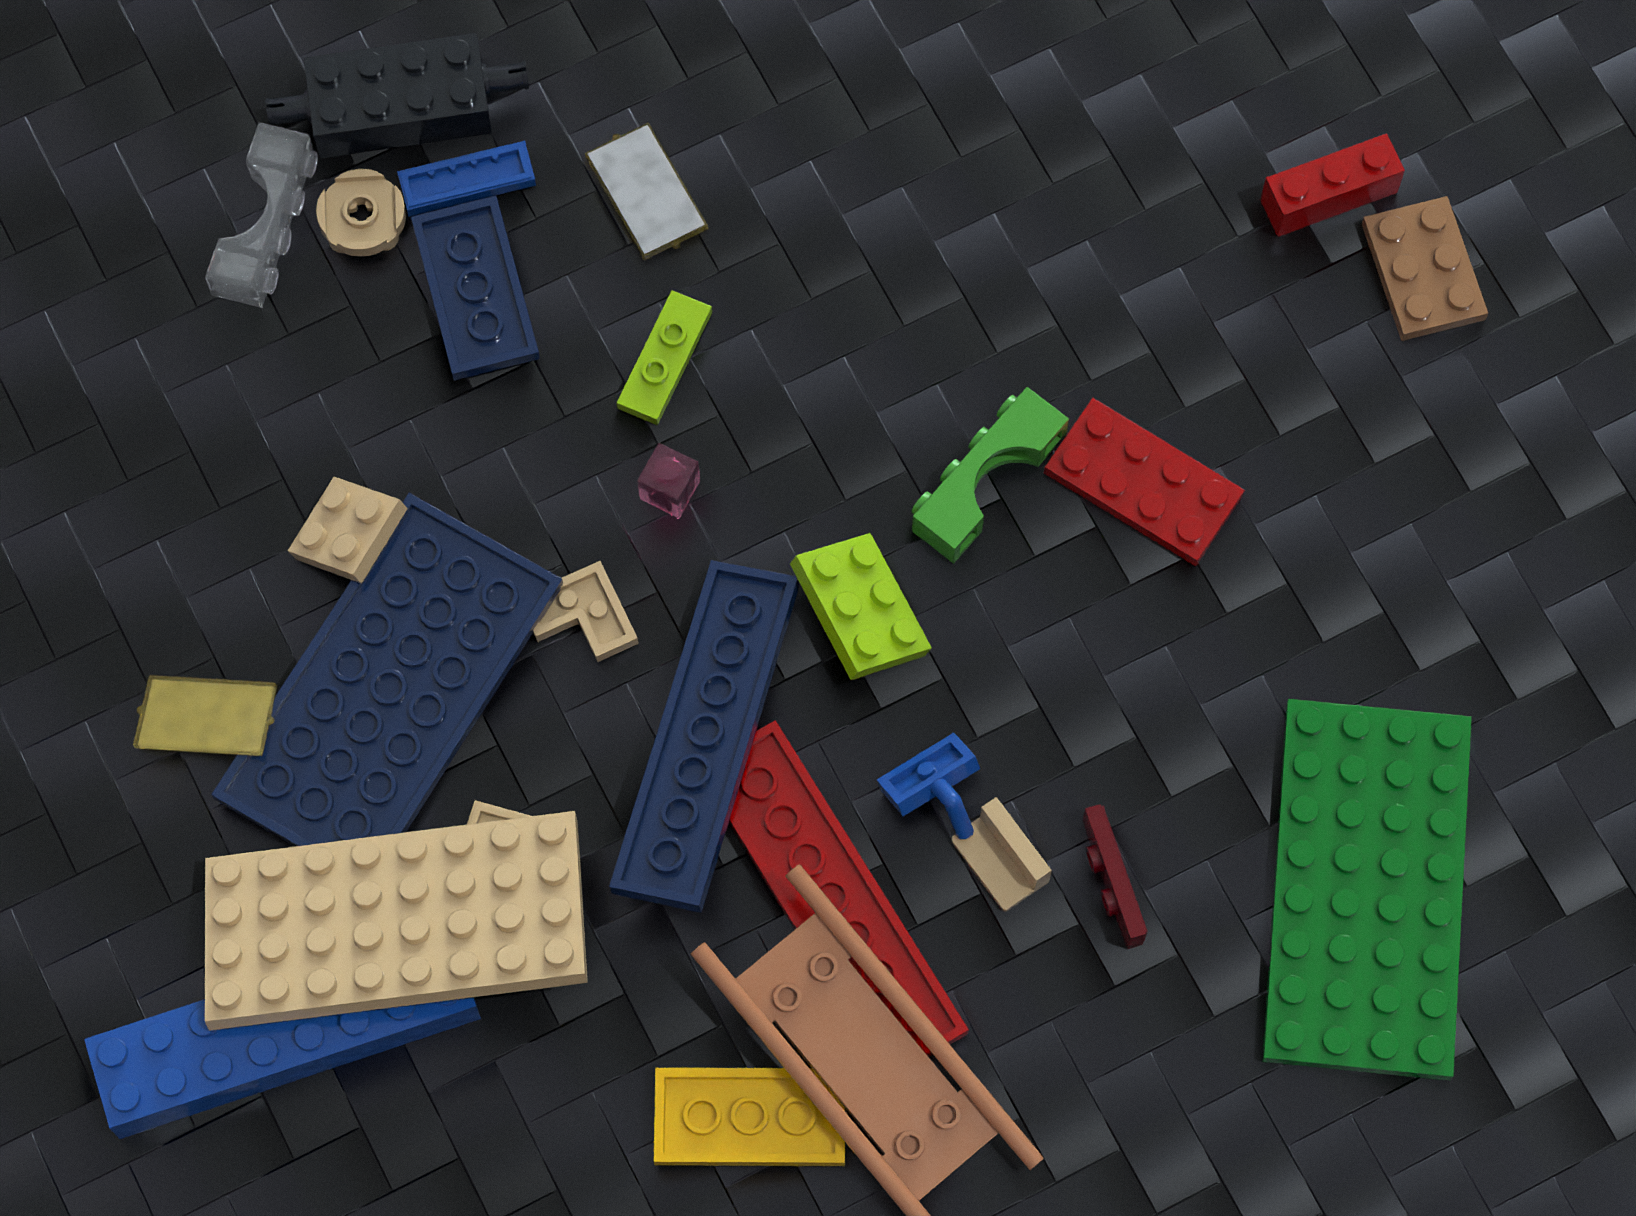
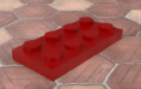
M1094 398L1086 406L1044 469V474L1194 566H1197L1243 497L1245 491L1243 488Z

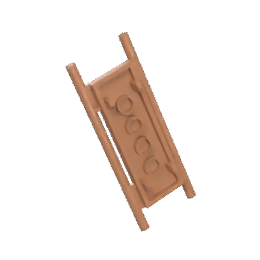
M800 864L793 868L785 877L814 910L815 914L735 979L705 942L691 953L695 961L906 1216H931L919 1200L998 1133L1029 1170L1044 1159ZM851 957L854 958L962 1088L960 1091L957 1092L852 966L848 961ZM773 1022H774V1023L777 1025V1027L782 1031V1033L787 1037V1039L792 1043V1045H793V1046L796 1048V1050L801 1054V1056L806 1060V1062L811 1066V1068H812V1069L815 1071V1073L820 1077V1079L825 1083V1085L830 1089V1091H831V1092L834 1094V1096L839 1100V1102L844 1106V1108L849 1112V1114H850V1115L853 1117V1119L858 1123V1125L863 1129V1131L868 1135V1137H869V1138L872 1140V1142L877 1146V1148L882 1152L883 1156L880 1155V1153L876 1150V1148L871 1144V1142L866 1138V1136L861 1132V1130L857 1127V1125L852 1121V1119H851V1118L847 1115V1113L842 1109V1107L838 1104V1102L833 1098V1096H832V1095L828 1092V1090L823 1086V1084L819 1081V1079L814 1075V1073H813V1072L809 1069V1067L804 1063V1061L800 1058V1056H799V1055L795 1052V1050L790 1046V1044L786 1041V1039H785V1038L781 1035V1033L776 1029V1027L772 1024Z

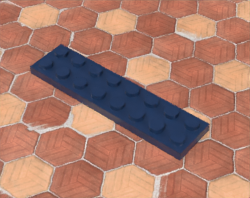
M711 560L609 888L612 894L702 913L800 583L796 576Z

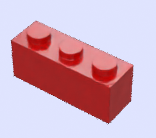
M1386 133L1266 177L1260 200L1279 237L1398 193L1405 169Z

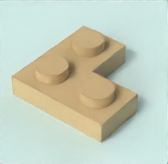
M601 561L562 577L563 585L540 623L538 622L533 630V634L537 642L579 624L597 662L639 644L636 633Z

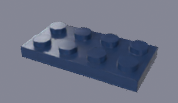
M492 196L412 216V224L454 381L540 359L497 197Z

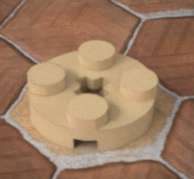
M356 169L340 174L335 178V183L329 186L326 192L325 189L322 191L317 202V219L323 236L334 251L351 256H370L383 250L392 249L398 243L399 235L406 221V208L400 190L396 185L394 186L386 180L384 175L374 170ZM358 205H366L367 211L373 212L366 220L357 221L356 218L350 217V213L357 212Z

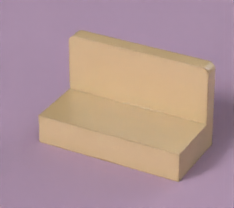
M997 797L981 807L980 817L971 823L974 829L971 837L959 839L956 834L952 836L954 847L1004 912L1010 910L1049 883L1052 870Z

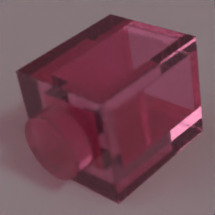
M658 443L637 480L640 500L680 518L700 483L699 462Z

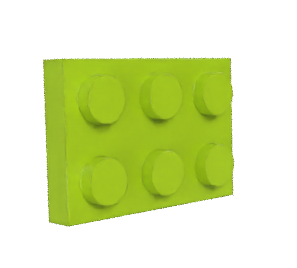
M871 533L796 555L790 563L850 680L924 657L931 650L930 643Z

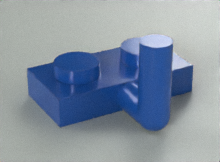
M955 733L950 734L877 779L882 793L902 816H905L932 798L937 797L946 809L956 836L959 839H967L973 835L974 829L962 799L952 786L980 770V766L976 756Z

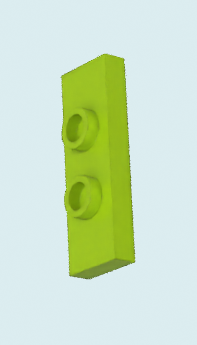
M671 290L617 401V409L653 424H659L712 314V306Z

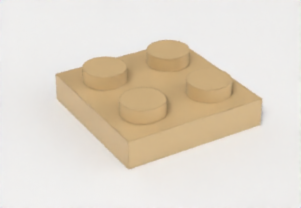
M333 477L291 544L288 552L298 561L362 584L408 508L400 499Z

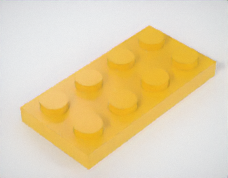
M655 1068L654 1165L845 1166V1141L785 1068ZM809 1068L814 1073V1075L819 1079V1081L823 1084V1086L828 1090V1092L833 1096V1098L838 1102L842 1109L845 1111L844 1106L834 1096V1094L820 1079V1077L815 1073V1071L812 1068Z

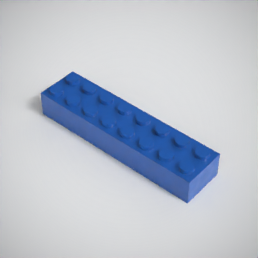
M471 997L209 1031L205 1023L204 999L86 1038L84 1041L109 1128L119 1139L479 1020L481 1017L475 998Z

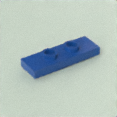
M525 141L397 171L408 216L536 186Z

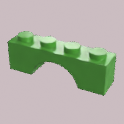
M1028 387L1018 397L1011 395L1002 404L997 412L999 419L989 430L983 427L977 432L968 446L971 451L961 462L957 459L953 460L940 477L942 484L933 494L928 491L925 492L912 508L911 513L914 514L912 532L953 564L982 532L984 515L976 502L974 493L980 480L992 469L1008 463H1025L1039 467L1067 435L1069 418Z

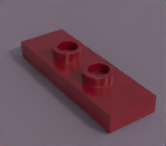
M1098 804L1085 808L1082 822L1091 844L1085 847L1092 872L1094 874L1101 873L1106 889L1100 890L1105 911L1109 917L1116 916L1127 950L1143 945L1148 931L1104 806Z

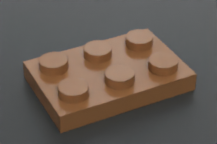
M1448 196L1363 218L1362 227L1401 341L1486 320L1488 311Z

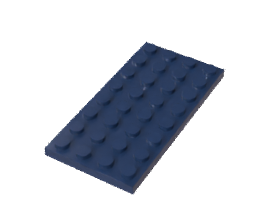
M408 493L402 502L408 509L361 584L351 580L273 699L261 754L238 753L212 792L213 799L295 847L407 832L530 639L537 623H540L563 585L562 578L413 494Z

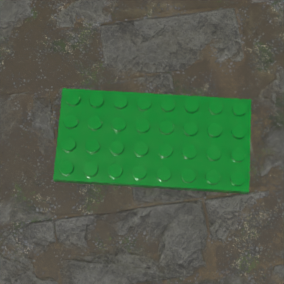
M1297 699L1287 700L1262 1062L1449 1081L1453 1078L1472 716Z

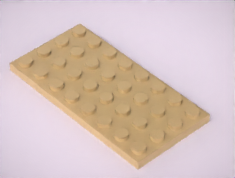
M575 811L205 858V1023L209 1031L588 983L578 820Z

